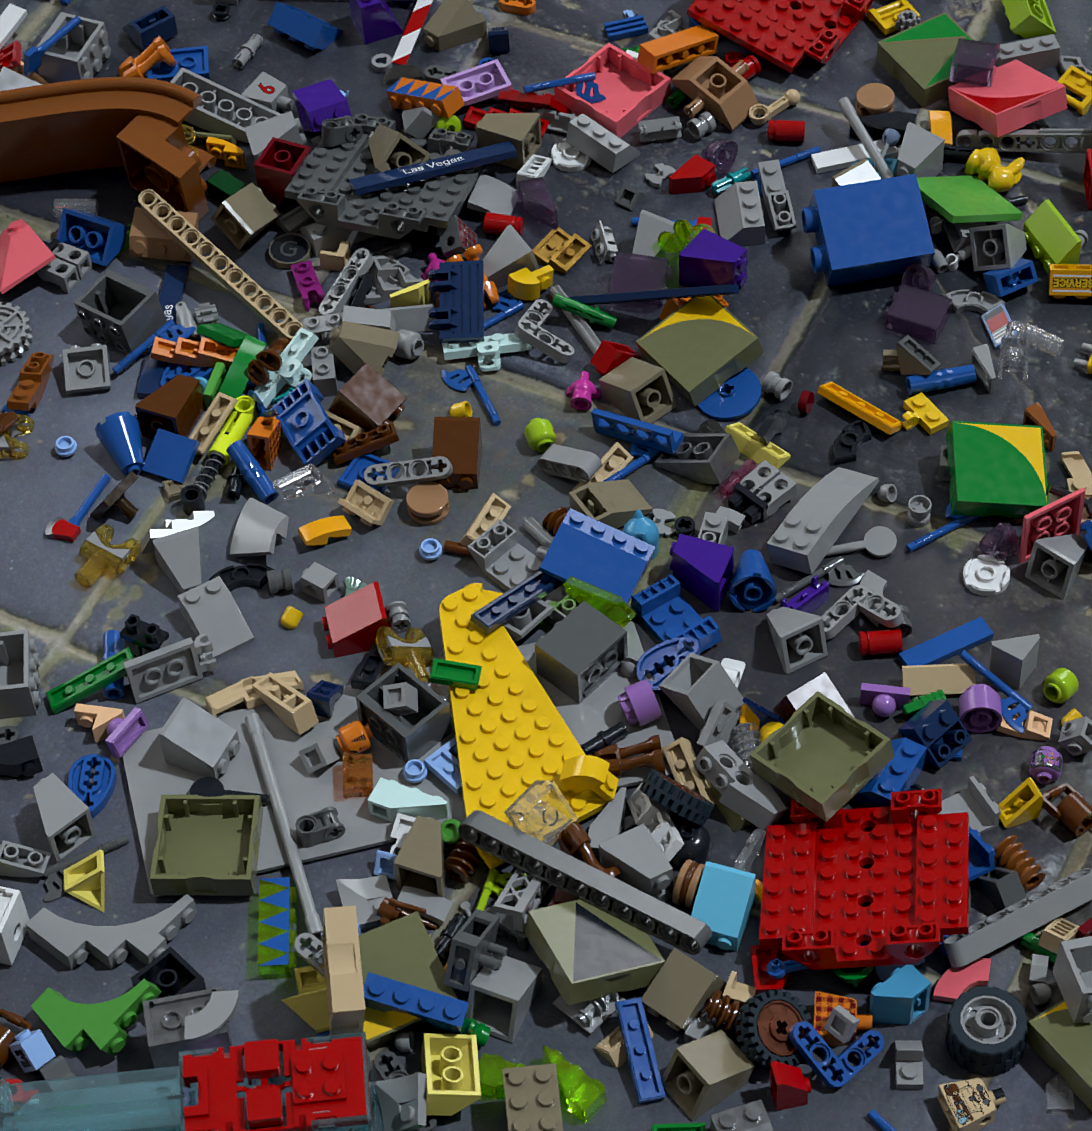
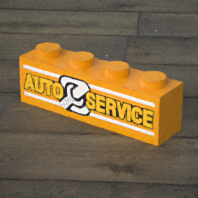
M1049 264V295L1060 299L1066 298V296H1075L1078 299H1086L1088 296H1092V265Z

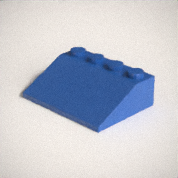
M570 508L539 567V571L625 610L650 564L656 547Z

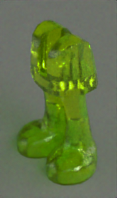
M680 219L674 223V233L664 231L659 234L658 244L667 253H677L690 244L703 228L714 234L715 231L708 224H698L692 227L688 220Z

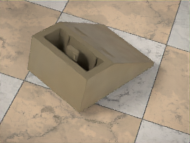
M629 479L587 483L569 492V505L571 509L615 529L624 526L633 518L636 510H641L643 516L653 510Z

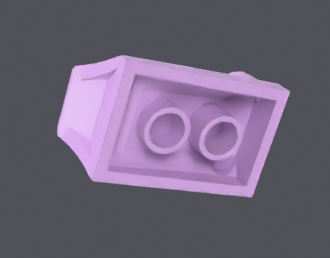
M498 59L440 79L441 84L459 88L465 103L464 106L490 98L501 101L498 99L499 92H508L509 89H513Z

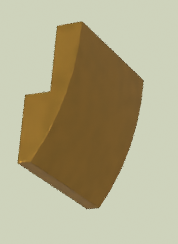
M556 225L532 251L536 261L545 266L550 265L555 271L566 274L592 245L576 233L570 236Z

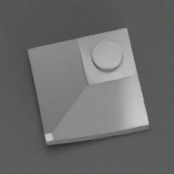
M386 874L361 879L336 880L342 907L356 905L357 924L360 925V930L383 925L379 923L381 917L376 914L385 897L389 899L392 897Z
M417 1072L404 1077L374 1082L381 1106L384 1131H414L426 1127V1074Z

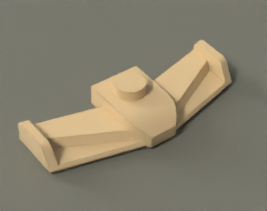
M1079 451L1062 452L1060 462L1063 463L1071 477L1066 479L1067 490L1075 492L1084 488L1086 490L1085 498L1089 499L1092 496V473ZM1083 507L1081 523L1086 520L1092 522V518L1087 513L1086 508Z
M295 670L274 673V675L294 689L304 691L303 682ZM266 675L241 679L239 682L205 697L209 713L217 717L216 714L241 702H244L247 709L266 704L252 688V684Z

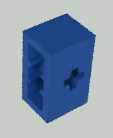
M1022 258L1012 268L995 269L983 273L988 293L999 297L1038 282L1033 261Z

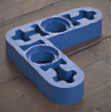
M809 1022L795 1023L789 1029L791 1043L824 1085L829 1088H838L845 1085L880 1053L884 1047L882 1034L878 1031L870 1030L859 1035L836 1056ZM804 1029L806 1031L804 1038L799 1039V1030ZM873 1038L875 1040L873 1042L874 1047L863 1051L861 1048L869 1043L868 1039ZM814 1040L815 1043L811 1044L806 1049L805 1046L808 1045L810 1041ZM816 1047L820 1048L824 1053L822 1062H817L813 1058L812 1053ZM849 1052H854L858 1056L859 1061L855 1067L851 1066L847 1061ZM829 1062H831V1064L827 1066L828 1068L822 1069V1066H825ZM837 1071L839 1073L837 1075L838 1080L832 1081V1072Z

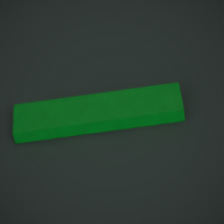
M127 647L46 692L51 710L57 714L126 676L123 663L135 658L132 650Z

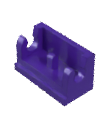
M815 575L811 579V585L789 601H787V598L781 600L780 607L783 606L811 614L829 600L830 584L825 580L820 585L818 583V575Z

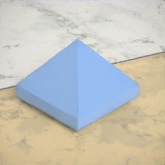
M377 850L373 875L380 876L386 874L387 878L396 880L394 861L397 855Z

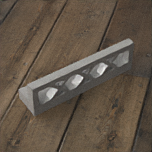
M516 868L495 902L494 912L513 916V930L523 932L526 926L528 911L538 908L551 884L531 874L525 876L523 870ZM524 884L526 886V889L515 891L514 887ZM515 900L517 903L515 907L504 905L505 902Z

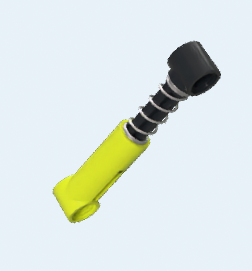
M244 395L236 398L238 402L208 451L209 459L205 461V467H202L200 474L196 476V482L183 487L180 491L183 512L186 515L190 516L193 511H205L204 501L207 497V490H210L209 485L214 483L215 475H219V468L227 465L231 459L226 452L227 448L233 442L242 440L249 426H252L257 420L255 400L252 397Z

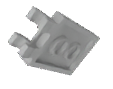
M203 633L197 636L194 642L190 637L124 662V668L136 704L202 679L203 672L217 669V661L213 658L211 652L214 651L211 641L208 640L207 634Z

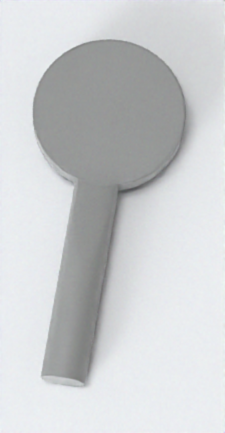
M873 527L867 531L864 540L832 546L825 557L864 549L872 556L886 557L893 553L896 548V535L887 527Z

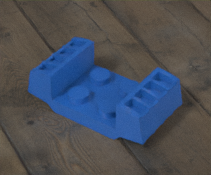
M304 379L301 384L297 385L295 389L289 392L276 405L274 404L273 407H282L283 412L277 415L276 418L281 422V427L303 464L313 469L347 440L343 432L334 426L320 403L324 398L318 388L308 379Z
M671 574L633 595L631 598L630 606L638 614L645 627L660 643L678 637L690 636L698 641L701 648L700 653L722 641L720 628L710 615L702 619L680 595V582ZM685 646L686 651L693 652V646Z

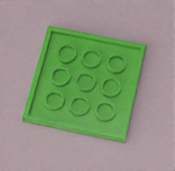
M975 175L917 177L922 200L952 224L1018 221L1022 219L1023 213Z

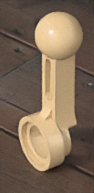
M790 89L785 92L783 97L768 107L764 104L753 105L749 109V119L756 125L769 122L772 117L787 107L798 104L800 93L795 89ZM758 114L763 115V117L757 118L755 116Z

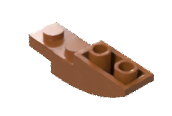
M35 352L30 355L19 372L20 381L7 400V409L29 411L31 408H37L48 383L54 359L53 354Z

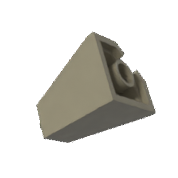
M444 0L423 28L425 44L441 52L483 38L487 35L486 19L482 13L478 14L472 6L473 0Z
M382 124L378 125L368 141L375 168L380 172L424 162L431 156L430 153L400 132Z
M343 321L338 327H333L329 334V339H331L329 349L354 375L368 363L382 376L389 356L392 357L396 351L400 333Z

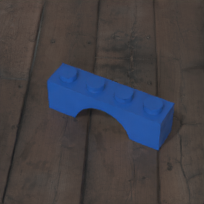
M368 972L363 987L365 1007L382 1012L396 1011L410 1014L429 1022L434 1028L453 1034L461 1033L468 1011V1002Z

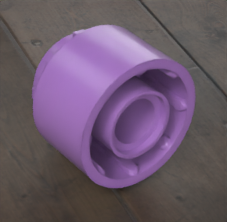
M648 679L625 687V692L618 695V701L629 725L638 723L639 726L663 717Z
M985 684L972 685L959 697V718L966 730L975 733H985L998 728L1002 723L1001 697L990 686Z

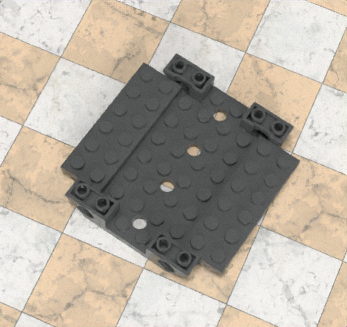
M355 114L353 119L356 124L362 127V137L356 142L339 144L332 147L325 146L320 140L285 189V198L297 200L318 224L400 239L412 230L427 232L430 226L447 229L451 218L457 214L486 165L356 196L350 188L349 180L380 172L375 168L368 143L369 139L379 124L395 130V121L384 117H372L367 114ZM434 128L428 137V141L425 139H408L431 154L427 160L429 161L465 152L473 142L474 135H469L465 132L448 131L444 128Z

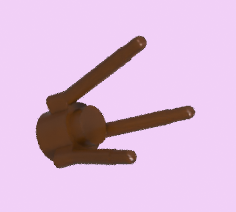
M385 897L376 915L381 917L379 923L385 925L399 919L400 915L404 917L411 914L403 909L414 912L418 911L423 914L427 911L424 908L400 902L392 897L390 899ZM421 918L424 926L435 930L438 928L436 924Z

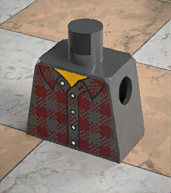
M456 215L451 218L447 229L438 227L443 254L448 259L454 255L461 254L463 260L466 261L463 253L470 247L477 245V234Z

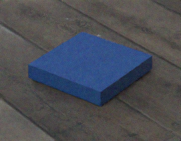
M158 428L142 470L184 484L200 442Z
M369 453L354 458L338 479L337 484L339 487L349 491L355 479L369 485L364 479L366 468L375 464L390 463V461ZM400 468L393 470L392 478H395ZM376 471L373 476H370L374 481H376L378 476H384L388 480L386 474L379 475ZM388 486L372 488L383 494Z

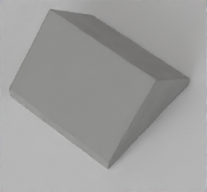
M540 599L503 623L512 640L516 642L552 613L554 607Z
M1039 634L991 641L988 670L1001 681L1020 689L1036 668L1040 642Z

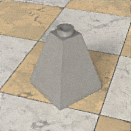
M642 209L631 257L633 273L638 276H649L686 247L680 224Z
M511 224L505 228L483 259L484 273L489 281H494L496 287L508 285V274L525 267L531 272L539 269L533 251Z
M1009 224L969 228L974 271L1012 268L1027 250L1025 232Z
M197 526L152 540L158 566L181 594L202 584V550Z
M1076 534L1037 539L1033 545L1025 577L1064 600L1086 558L1089 546L1085 538L1079 537Z
M783 606L773 609L766 614L768 628L786 674L828 655L823 618L821 616Z

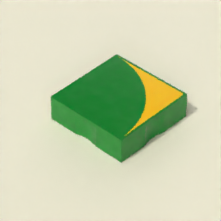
M967 421L951 422L946 433L947 460L951 473L949 485L951 515L981 517L998 515L1024 519L1025 515L1049 504L1043 426Z

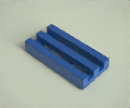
M643 15L604 23V30L609 41H615L647 34L648 26Z

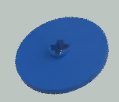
M745 367L739 373L728 378L719 389L697 406L703 414L716 420L727 421L741 418L749 414L758 405L762 394L760 381L754 372Z

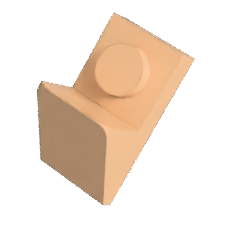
M76 703L74 709L78 725L86 728L93 727L92 732L96 743L108 737L107 726L110 721L115 718L125 719L123 709Z

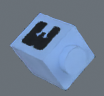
M26 1029L15 1036L16 1041L9 1045L24 1073L39 1069L56 1056L40 1029L34 1031Z

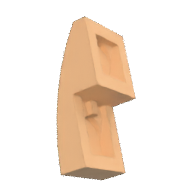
M1030 710L1026 719L1022 722L1025 730L1023 734L1014 730L1005 721L1003 716L1002 723L997 728V731L1025 739L1048 741L1053 719ZM1016 714L1012 718L1016 720L1019 717V715Z

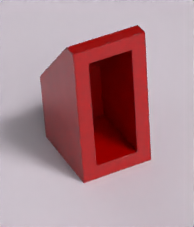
M695 154L669 177V193L703 192L716 180L715 165Z
M603 340L590 363L596 367L595 371L604 376L631 357L639 360L642 357L628 345Z
M777 1061L770 1062V1091L776 1110L781 1111L807 1105L808 1094L812 1093L810 1081L808 1077H803L801 1068Z

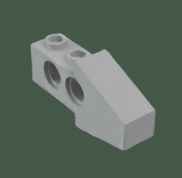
M344 306L341 313L304 318L303 329L314 333L319 338L313 347L330 345L331 339H329V334L333 327H338L343 321L395 331L396 322L391 311Z
M723 740L702 748L693 764L722 794L719 802L763 831L767 830V826L777 825L787 808L770 783L758 774H754Z

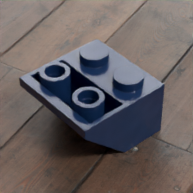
M165 6L122 27L123 31L143 51L158 36H161L165 41L178 34L175 16Z
M948 700L930 701L898 729L903 738L910 739L927 747L926 761L937 769L945 765L972 740Z

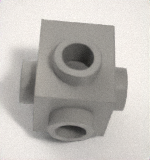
M1087 716L1063 723L1058 743L1073 756L1092 751V721Z

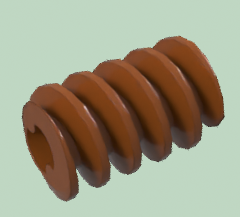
M1011 835L1001 841L995 848L996 857L994 860L1002 868L1017 871L1024 891L1028 892L1036 888L1044 880L1046 874L1039 873L1041 866L1039 864L1034 865L1035 858L1029 857L1030 853L1028 850H1023V843H1017L1018 837L1016 835Z

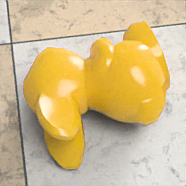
M995 148L975 149L966 163L965 174H977V177L983 182L988 180V186L994 191L1003 193L1009 191L1014 184L1021 180V169L1025 164V159L1019 157L1008 166L1003 167L1001 166L1000 156Z

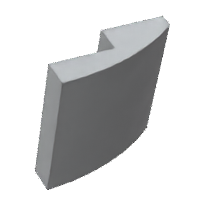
M481 173L468 200L467 208L483 213L492 212L512 215L520 193L508 184Z

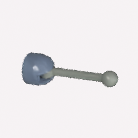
M891 128L886 129L882 135V142L885 145L881 153L883 159L888 148L895 146L900 139L899 132ZM874 165L873 168L877 173H879L876 166Z

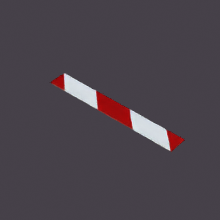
M417 0L392 63L406 66L433 0Z

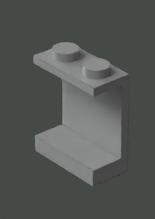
M974 776L969 777L968 789L942 800V811L938 813L968 812L969 826L973 830L976 829L979 834H982L998 826L1001 811L995 801H991L987 795L985 786L982 783H978Z

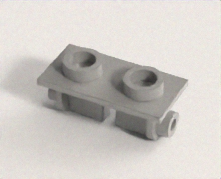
M545 107L537 111L540 114V118L550 121L547 130L566 134L569 122L577 117L575 114L563 112L558 114L556 111L546 109Z
M679 116L638 121L640 142L682 137V123Z
M599 220L591 232V240L594 243L595 254L598 256L600 266H602L605 260L616 262L619 258V252L616 245H614L615 240L612 229L608 226L603 227L601 220Z

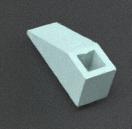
M381 777L367 800L369 814L390 822H395L397 813L415 818L417 815L434 819L449 817L448 801H445L443 798L431 796L417 788H409L395 780H387Z

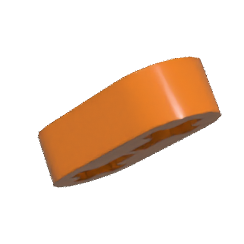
M499 0V8L504 12L531 15L536 11V1Z

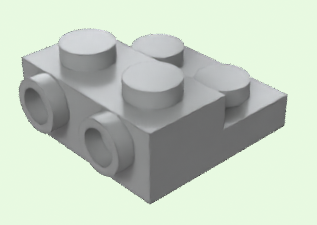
M94 343L90 347L71 346L68 349L62 350L67 394L111 389V370L107 345Z

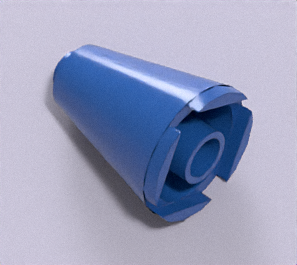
M124 411L105 417L106 422L102 425L99 422L95 427L96 436L124 475H128L131 471L138 475L144 466L140 424L137 415L134 414L132 416L130 412Z
M750 549L744 551L740 556L729 588L730 600L738 609L743 611L745 609H753V612H759L767 609L774 603L777 588L762 553L758 550Z

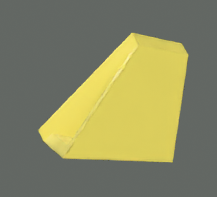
M429 279L389 294L391 308L429 304L432 297L431 291L428 289Z
M98 850L64 870V891L105 913L104 851Z
M326 987L282 1000L309 1024L316 1033L330 1030Z

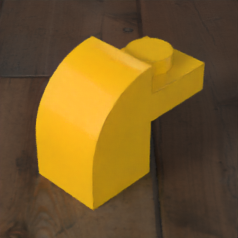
M580 755L564 761L559 781L575 794L591 789L603 800L609 802L614 800L619 779L608 771L610 763L595 756Z

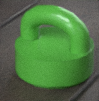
M451 818L441 824L444 842L449 844L460 842L461 837L458 833V827L462 822Z

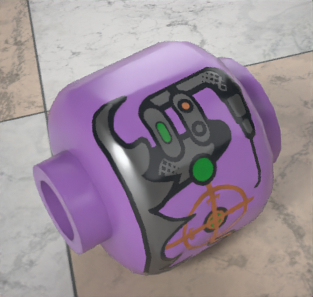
M1043 746L1035 750L1030 757V776L1040 784H1050L1058 780L1061 776L1063 764L1061 754L1049 746Z

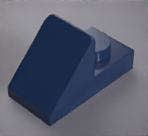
M508 27L488 28L490 54L509 53Z
M321 680L307 692L306 697L312 701L316 715L328 719L332 718L335 701L342 696L344 686Z

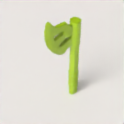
M491 869L483 886L476 909L485 910L491 893L499 897L503 888L498 885H502L505 888L508 883L507 880H510L513 874L508 872L499 874L497 869ZM524 884L514 887L515 891L521 890Z

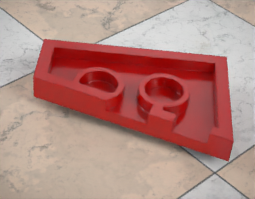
M509 89L508 92H499L498 99L509 106L533 110V107L537 110L545 107L558 113L571 114V110L554 99L555 96L552 94L521 93L514 89Z

